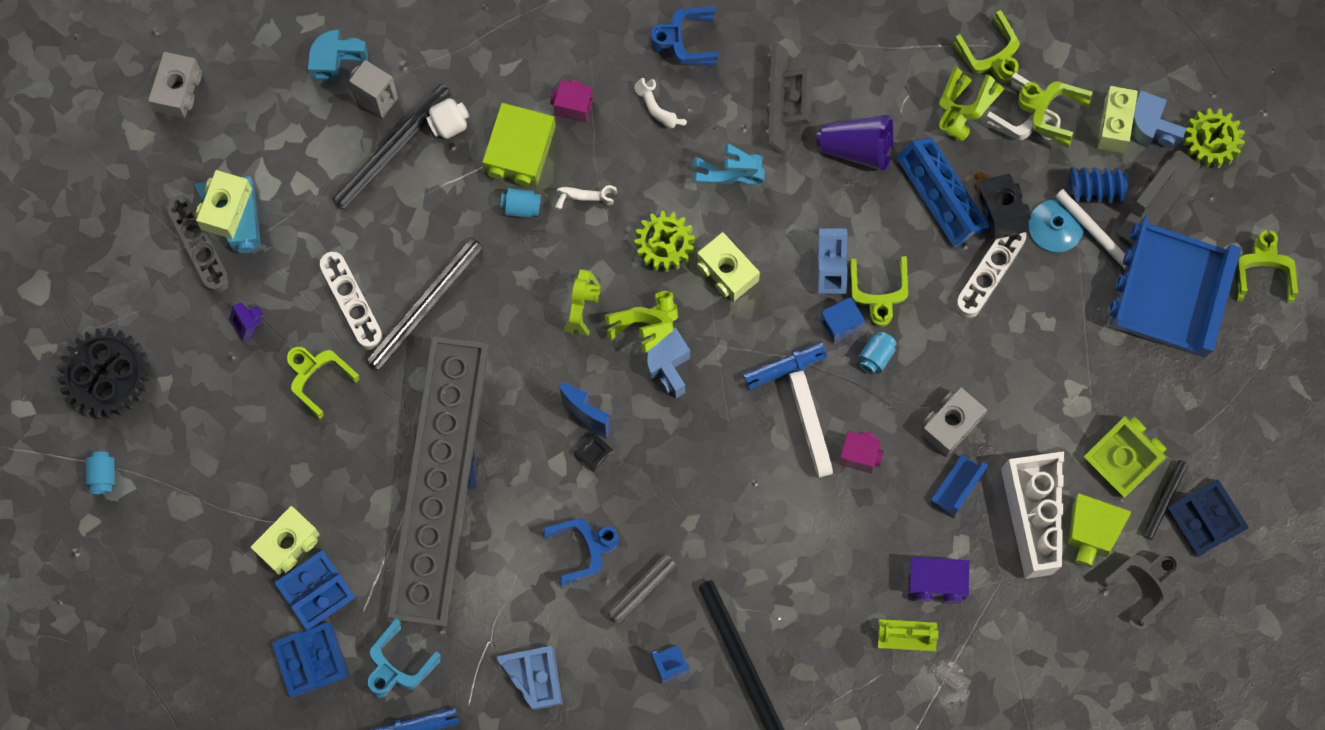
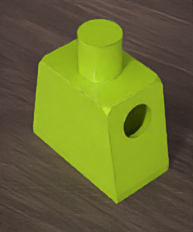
M1078 493L1073 502L1068 544L1079 548L1075 562L1084 567H1092L1096 555L1107 557L1125 526L1131 511Z

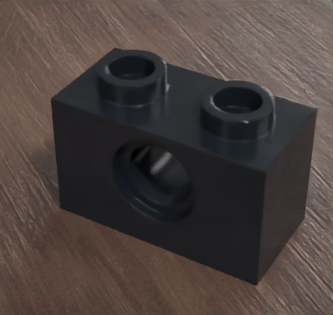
M1010 173L978 181V200L995 240L1027 232V220H1031L1029 206L1027 203L1023 204L1021 200L1022 191L1019 183H1014Z

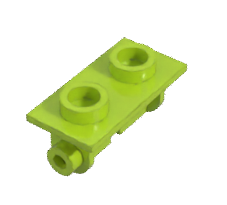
M879 619L878 648L936 652L938 641L937 623Z

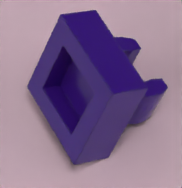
M243 302L232 307L229 320L243 342L252 338L255 327L261 323L260 318L264 315L258 306L247 310Z

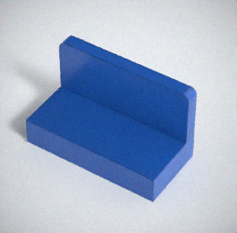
M962 454L930 503L955 518L986 472L988 464L983 462L979 466Z

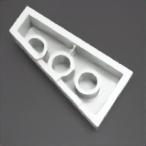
M1064 452L1009 459L1001 468L1025 579L1053 575L1062 567L1061 516L1063 515L1062 487L1064 475H1062V463L1064 462Z

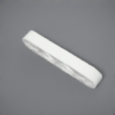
M1026 232L1018 234V240H1014L1009 249L1004 247L1009 237L995 240L958 297L956 308L962 316L972 318L981 311L1023 247ZM995 253H1001L1006 257V263L1002 266H997L992 263L991 256ZM980 275H986L991 278L992 285L988 288H982L977 284L976 278ZM973 292H976L978 296L974 302L975 307L965 308V301H969Z
M337 252L326 253L320 260L322 273L360 346L366 350H374L383 340L380 327L342 255ZM332 260L338 263L337 268L341 276L337 278L333 270L329 268V262ZM342 283H350L353 286V290L349 295L342 296L338 293V287ZM361 306L365 309V314L361 319L350 317V311L353 307ZM367 324L372 334L376 333L372 342L364 339L366 335L362 326Z
M804 371L790 373L791 389L818 478L832 475L831 461Z

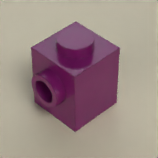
M560 80L558 89H553L550 105H554L555 116L587 123L593 101L592 87L584 86L576 80H569L568 82Z
M848 431L839 465L872 474L874 466L880 467L884 450L879 449L881 440L876 439L874 434L868 432L857 434Z

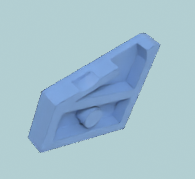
M547 646L497 656L498 662L504 667L515 686L521 691L533 710L563 705L554 647Z

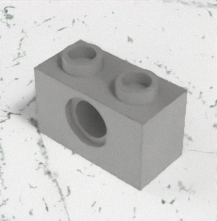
M168 52L163 53L148 100L154 112L181 118L186 117L187 110H191L193 107L195 85H199L202 77V70L199 68L195 58ZM175 83H183L181 87L172 89Z
M367 60L361 66H356L351 72L349 83L355 101L383 119L398 99L392 76Z
M962 387L956 394L951 391L941 402L943 408L937 414L932 411L922 423L925 427L921 435L946 457L984 418L987 411L983 405ZM953 415L959 420V424L951 426L946 423L945 417Z

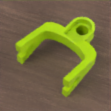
M999 10L992 21L1008 40V45L1001 52L985 60H976L961 34L955 37L952 46L972 72L980 74L991 70L999 82L1008 84L1012 82L1014 73L1018 74L1019 65L1012 56L1017 51L1020 41L1003 12ZM1005 66L1009 67L1011 71L1006 70Z
M954 66L939 101L940 106L945 110L939 122V128L948 136H953L955 140L963 141L970 132L969 127L965 125L966 120L980 118L1004 88L1000 84L995 83L989 93L995 79L986 74L976 101L967 106L957 105L954 101L972 80L966 75H963L960 79L963 72Z
M1058 81L1051 83L1044 92L1040 90L1038 84L1028 82L1019 93L1018 105L1022 110L1034 114L1032 126L1036 132L1069 148L1074 132L1047 125L1044 121L1046 109L1058 95H1064L1088 108L1093 92Z
M1264 230L1253 243V254H1246L1239 258L1236 266L1237 301L1242 302L1244 295L1247 293L1245 269L1258 266L1278 268L1287 274V303H1293L1298 295L1295 261L1288 256L1278 255V236L1274 231L1270 230L1267 234V230Z
M907 256L901 257L899 261L901 289L884 295L866 294L858 290L856 259H850L851 298L858 305L869 306L870 321L877 327L887 326L893 316L892 305L899 304L908 297ZM884 310L887 315L882 318L878 315L877 311Z
M580 269L579 274L575 278L570 318L563 332L573 333L575 329L578 330L580 335L589 336L590 331L582 320L585 300L598 303V295L600 296L601 285L592 271Z
M670 291L658 292L655 295L657 306L651 309L634 307L605 315L606 324L608 325L618 321L617 325L607 330L608 338L612 340L634 322L651 324L639 328L640 337L645 338L652 334L651 338L641 343L642 351L647 353L674 331L673 321L678 318L677 305L673 302V293H670Z
M294 347L288 352V365L298 374L291 385L292 393L319 419L324 416L323 411L302 393L305 383L316 370L327 363H335L355 384L360 380L359 375L331 350L323 351L315 358L303 347ZM302 357L304 362L302 364H295L294 358Z

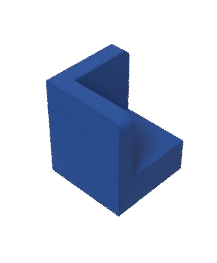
M847 298L821 312L820 322L833 344L863 329L865 322L852 298Z
M679 645L660 653L657 650L651 652V658L662 685L689 674V666L684 660Z

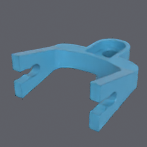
M729 143L725 144L724 154L734 156L736 161L731 159L724 160V169L728 170H720L698 157L693 159V167L705 171V174L693 173V182L731 184L742 182L749 185H759L765 182V170L762 168L763 157L760 155H748Z
M397 618L370 649L371 660L377 668L368 678V688L377 698L385 697L395 684L408 690L415 689L440 663V654L436 651L415 676H410L397 670L385 659L381 649L401 630V622ZM378 683H385V686L382 689H377L375 685Z

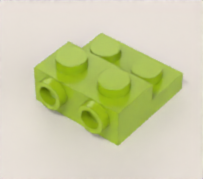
M1124 416L1084 456L1124 498L1167 458L1163 453L1167 448L1156 437L1150 440L1143 433L1147 428L1136 417L1130 420L1127 416Z

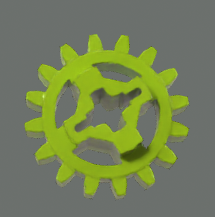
M1208 108L1205 116L1200 111L1197 112L1195 119L1191 118L1187 124L1189 128H1186L1184 134L1188 138L1185 139L1183 145L1191 147L1187 153L1188 156L1195 154L1197 156L1196 161L1199 163L1201 160H1204L1207 168H1209L1212 162H1215L1217 168L1221 167L1223 161L1228 165L1231 164L1233 157L1237 158L1239 156L1240 149L1245 144V141L1240 139L1245 131L1237 130L1241 122L1239 120L1232 122L1233 114L1229 113L1225 117L1222 115L1223 112L1220 108L1216 114H1213L1211 108ZM1216 133H1219L1217 138L1213 140L1211 144H1209L1210 139L1213 136H1215Z
M661 211L659 218H656L652 213L650 214V222L641 221L643 230L636 229V236L639 239L635 240V247L640 248L637 250L638 257L645 256L644 265L647 266L652 262L654 263L655 271L660 266H664L665 272H668L670 265L679 269L680 260L685 263L689 261L686 253L693 254L694 247L690 244L695 243V236L690 235L692 233L691 225L684 227L686 218L682 217L676 220L675 212H672L670 217H666L665 212ZM653 231V237L648 239V242L646 243V239L649 233ZM664 238L666 242L669 241V244H665L663 241L660 242V239ZM683 240V246L677 253L676 246L681 244V241Z

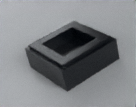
M594 432L574 452V455L594 473L614 454V450Z

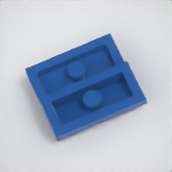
M561 382V399L566 409L586 428L607 439L611 431L610 414L590 406L587 392Z
M323 549L274 582L307 631L355 598Z
M331 622L323 623L303 633L296 632L272 643L290 698L315 691L350 677Z

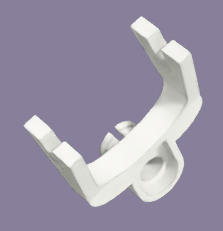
M1014 73L1012 76V88L1021 91L1024 85L1030 82L1017 73ZM1046 109L1044 114L1045 123L1060 128V117ZM989 112L987 115V120H989L987 127L1018 140H1023L1034 131L1032 126L1034 114H1031L1022 125L1016 127ZM1040 134L1043 139H1045V140H1052V139H1050V138H1048V137H1046V136Z

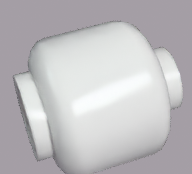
M448 98L430 108V116L427 117V121L436 137L441 136L444 139H449L467 128L466 118L470 116L462 102L457 104L455 100Z

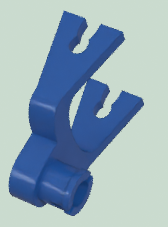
M715 6L676 10L671 24H659L652 29L650 35L651 48L656 52L672 49L673 56L679 64L715 67L716 60L719 57L718 52L689 54L685 51L681 39V24L683 20L712 22L713 15L716 12Z
M579 518L544 528V540L570 530H576L584 539L589 551L590 567L560 576V587L597 575L600 572L602 566L601 555L614 551L618 545L619 537L613 527L606 526L592 532L590 525L584 519ZM604 535H609L612 537V540L606 541L604 540V538L602 539V537Z

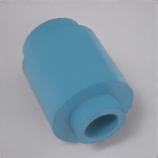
M508 188L507 193H502L500 209L505 210L506 216L524 218L539 216L541 194H534L532 190Z
M882 331L872 335L857 358L860 368L868 374L882 373L895 353V346L897 344L895 339Z
M92 452L91 457L85 459L86 486L89 487V493H112V486H115V458L109 457L108 452Z

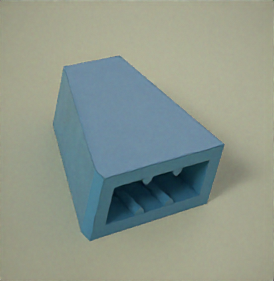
M250 176L241 177L248 179L252 191L234 238L225 237L232 250L239 253H249L254 251L255 248H261L255 185ZM207 182L195 184V189L202 202H204L206 197L205 187ZM219 201L216 204V208H222L226 206L228 201Z

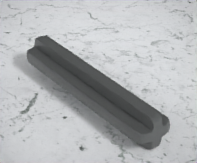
M663 555L608 610V616L614 622L620 623L676 566L675 561L669 555Z

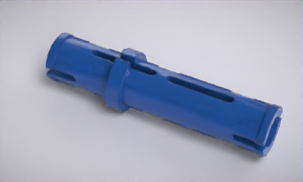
M819 342L801 351L797 349L791 351L792 354L748 373H743L746 385L749 390H752L794 371H804L806 366L827 359V353L824 352L826 350L822 342Z
M455 707L403 722L400 719L395 720V724L369 730H439L455 725L458 726L459 721L458 717L445 719L446 717L457 715Z

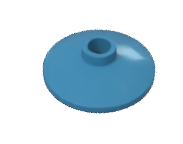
M1048 200L1039 204L1031 213V220L1028 222L1029 234L1034 243L1041 249L1052 253H1062L1071 250L1079 243L1084 232V226L1059 200ZM1059 219L1062 222V226H1055L1053 220Z

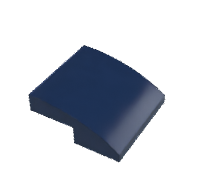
M1219 479L1168 507L1198 557L1250 529Z

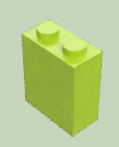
M501 103L482 162L484 172L495 179H503L505 177L514 180L515 183L522 186H529L530 184L537 186L556 128L555 116Z

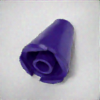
M880 115L823 125L822 130L817 131L816 145L821 148L823 153L887 171L892 156H887L890 147H893L894 142L893 119H890V115Z

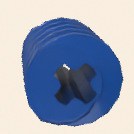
M1070 167L1068 194L1074 195L1075 202H1079L1082 194L1085 195L1087 202L1091 201L1092 195H1096L1098 203H1101L1104 195H1107L1109 203L1113 202L1115 195H1118L1120 203L1124 202L1128 188L1127 169L1124 170L1122 175L1120 168H1115L1111 175L1109 168H1103L1101 174L1098 168H1092L1089 174L1087 168L1082 167L1078 174L1075 167Z

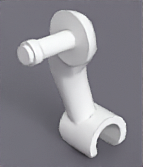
M641 78L635 84V92L644 98L652 117L670 129L674 128L676 124L686 125L687 121L685 119H677L675 113L665 111L658 106L651 92L656 87L655 80L650 79L645 84V79Z
M611 185L605 186L602 191L560 187L556 191L560 197L555 208L562 209L565 198L580 201H602L605 205L610 206L614 201L605 195L607 193L617 195V189Z

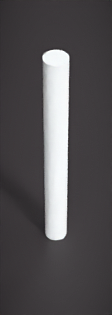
M1062 189L1055 197L1125 269L1126 265H1123L1125 253L1071 196Z

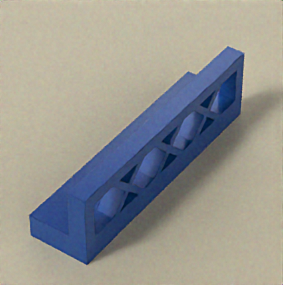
M933 138L913 141L896 157L953 247L961 246L972 235L986 232L990 228L988 222ZM926 147L928 148V150H929V152L931 153V155H929L928 152L926 151V149H925ZM970 217L974 219V221L977 224L976 226L974 225Z

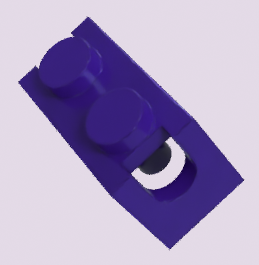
M911 557L909 562L908 597H915L916 602H932V598L944 599V603L960 604L961 600H966L969 595L970 560Z

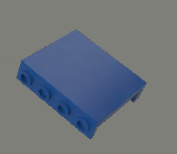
M1145 216L1138 224L1135 223L1131 230L1130 239L1133 240L1131 249H1127L1123 258V265H1126L1124 275L1120 274L1116 283L1115 290L1119 291L1117 300H1113L1109 308L1108 316L1112 317L1109 326L1205 358L1214 351L1241 247L1230 244L1224 249L1149 224V217Z

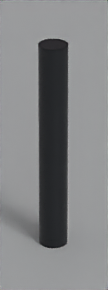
M1182 460L1177 461L1144 529L1142 536L1153 540L1188 467L1186 462Z

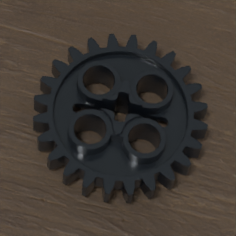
M99 328L96 329L95 337H91L88 332H85L86 340L82 342L80 339L75 338L77 347L67 346L66 348L71 353L70 356H61L66 366H59L57 368L60 373L64 374V376L57 378L60 384L65 385L60 391L63 395H68L65 400L69 404L75 403L73 408L77 412L84 408L83 413L87 417L94 411L97 419H101L103 412L106 413L109 419H112L113 411L115 410L122 416L124 415L123 407L125 405L130 409H134L131 401L133 399L142 401L138 394L139 391H148L147 387L143 384V381L151 380V377L144 373L151 369L149 363L144 362L148 359V356L145 352H141L143 348L140 343L134 344L135 340L131 335L125 339V334L121 330L116 336H114L111 328H108L106 335H103ZM108 350V354L104 359H96L100 351ZM122 366H130L128 373L118 375V371ZM102 371L109 372L107 376L100 375ZM90 372L88 380L79 382V377L82 373ZM105 388H113L112 393L108 397H101V392Z

